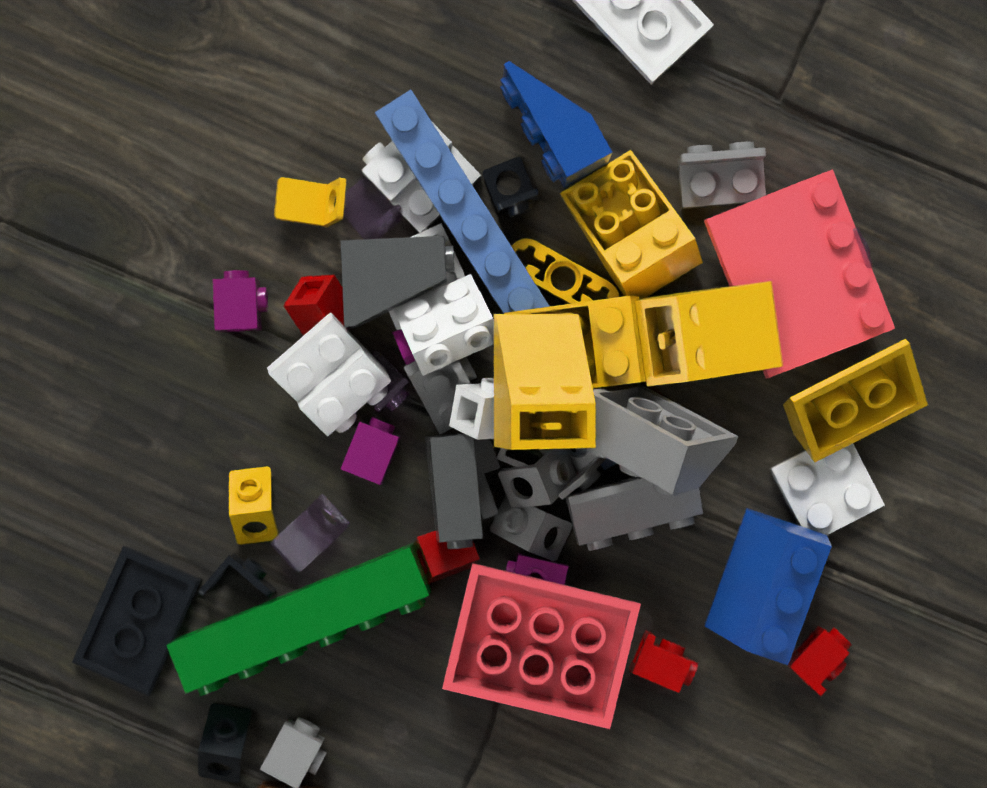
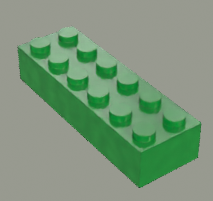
M411 543L182 635L166 646L185 694L197 689L199 696H203L224 687L223 684L229 682L228 677L237 673L239 679L242 680L264 671V668L269 666L268 660L278 657L280 664L304 655V652L308 650V644L318 641L321 648L345 638L344 635L348 634L346 629L358 625L360 631H364L385 622L384 619L387 618L385 613L395 609H399L401 615L415 611L425 606V597L430 595L431 587L428 584L414 545Z

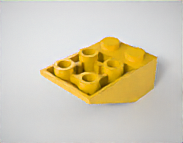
M631 150L560 193L602 264L624 296H640V299L646 298L703 263L695 237Z
M772 281L646 297L635 301L647 386L690 382L783 367Z
M623 296L504 313L579 314L592 387L599 388L646 382L635 301L640 300V296Z
M494 314V447L510 450L596 448V403L579 314Z

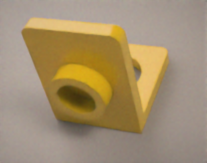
M285 177L279 178L276 187L275 219L322 227H330L341 221L344 214L346 178L339 177L329 184Z
M268 466L233 470L229 473V517L238 544L275 541L279 539V532L272 510V472ZM250 522H260L265 524L267 528L261 532L254 533L246 531L243 526Z

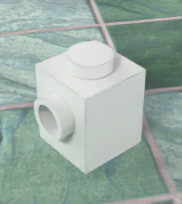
M483 378L481 383L456 385L449 423L450 427L477 440L494 439V378Z

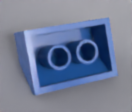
M746 508L704 626L747 652L788 665L832 547L827 535Z

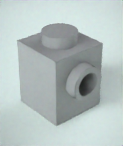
M300 717L295 722L288 718L260 770L293 788H299L307 771L313 775L316 774L327 753L320 749L325 739L318 734L320 728Z

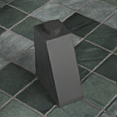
M444 236L342 240L341 263L344 327L356 329L393 310V308L405 304L446 283V272L455 271L454 247L445 246Z
M464 433L425 436L436 540L438 542H447V549L473 547L472 539L483 538L474 438Z

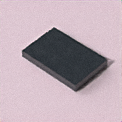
M123 546L72 663L142 694L152 695L169 656L166 645L177 638L202 579L131 547Z

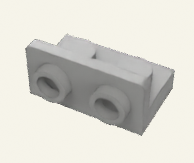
M754 142L729 144V150L713 151L712 145L687 147V153L681 154L677 159L681 209L743 205L765 196L763 159L766 157V148H755Z
M467 357L424 376L416 361L405 366L404 368L439 434L452 429L449 423L456 385L471 384L470 381L477 378Z

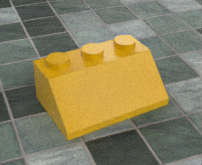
M906 339L790 397L783 404L794 436L814 463L928 405L912 349Z

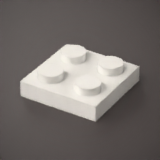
M854 444L815 463L806 450L769 468L797 524L826 535L885 506Z

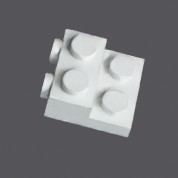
M434 124L471 184L474 185L481 178L480 173L452 145V142ZM392 141L386 147L381 142L376 144L363 157L362 160L367 164L361 170L363 175L419 233L425 231L440 217Z
M471 274L393 308L423 376L494 344V319Z
M331 312L267 367L269 375L297 401L300 410L327 436L335 430L339 433L348 430L357 418L355 412L366 403L369 405L379 403L388 392L387 385L391 382L386 369Z

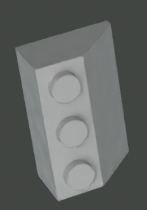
M639 383L593 390L596 403V448H587V451L594 456L614 461L620 465V470L628 475L642 477L651 482L653 488L661 494L677 496L679 493L698 489L737 442V435Z
M632 477L593 487L584 491L570 493L565 497L577 544L579 546L587 544L588 551L613 545L611 537L627 533L629 540L653 535L652 527L669 523L670 530L695 524L693 516L703 514L699 488L679 493L677 496H668L657 492L653 488V484L642 477Z

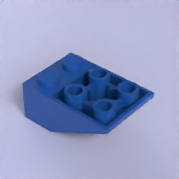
M508 61L504 64L503 78L500 79L502 84L500 86L501 92L510 108L513 109L518 106L523 114L521 117L523 122L520 125L530 144L533 146L539 143L544 154H542L543 159L541 163L552 182L559 179L563 188L608 164L613 152L590 113L512 62Z

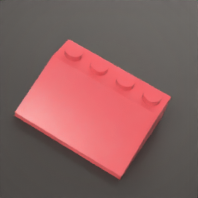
M833 169L704 220L729 286L772 281L783 367L762 370L766 379L895 329Z
M472 563L442 689L610 729L641 604Z

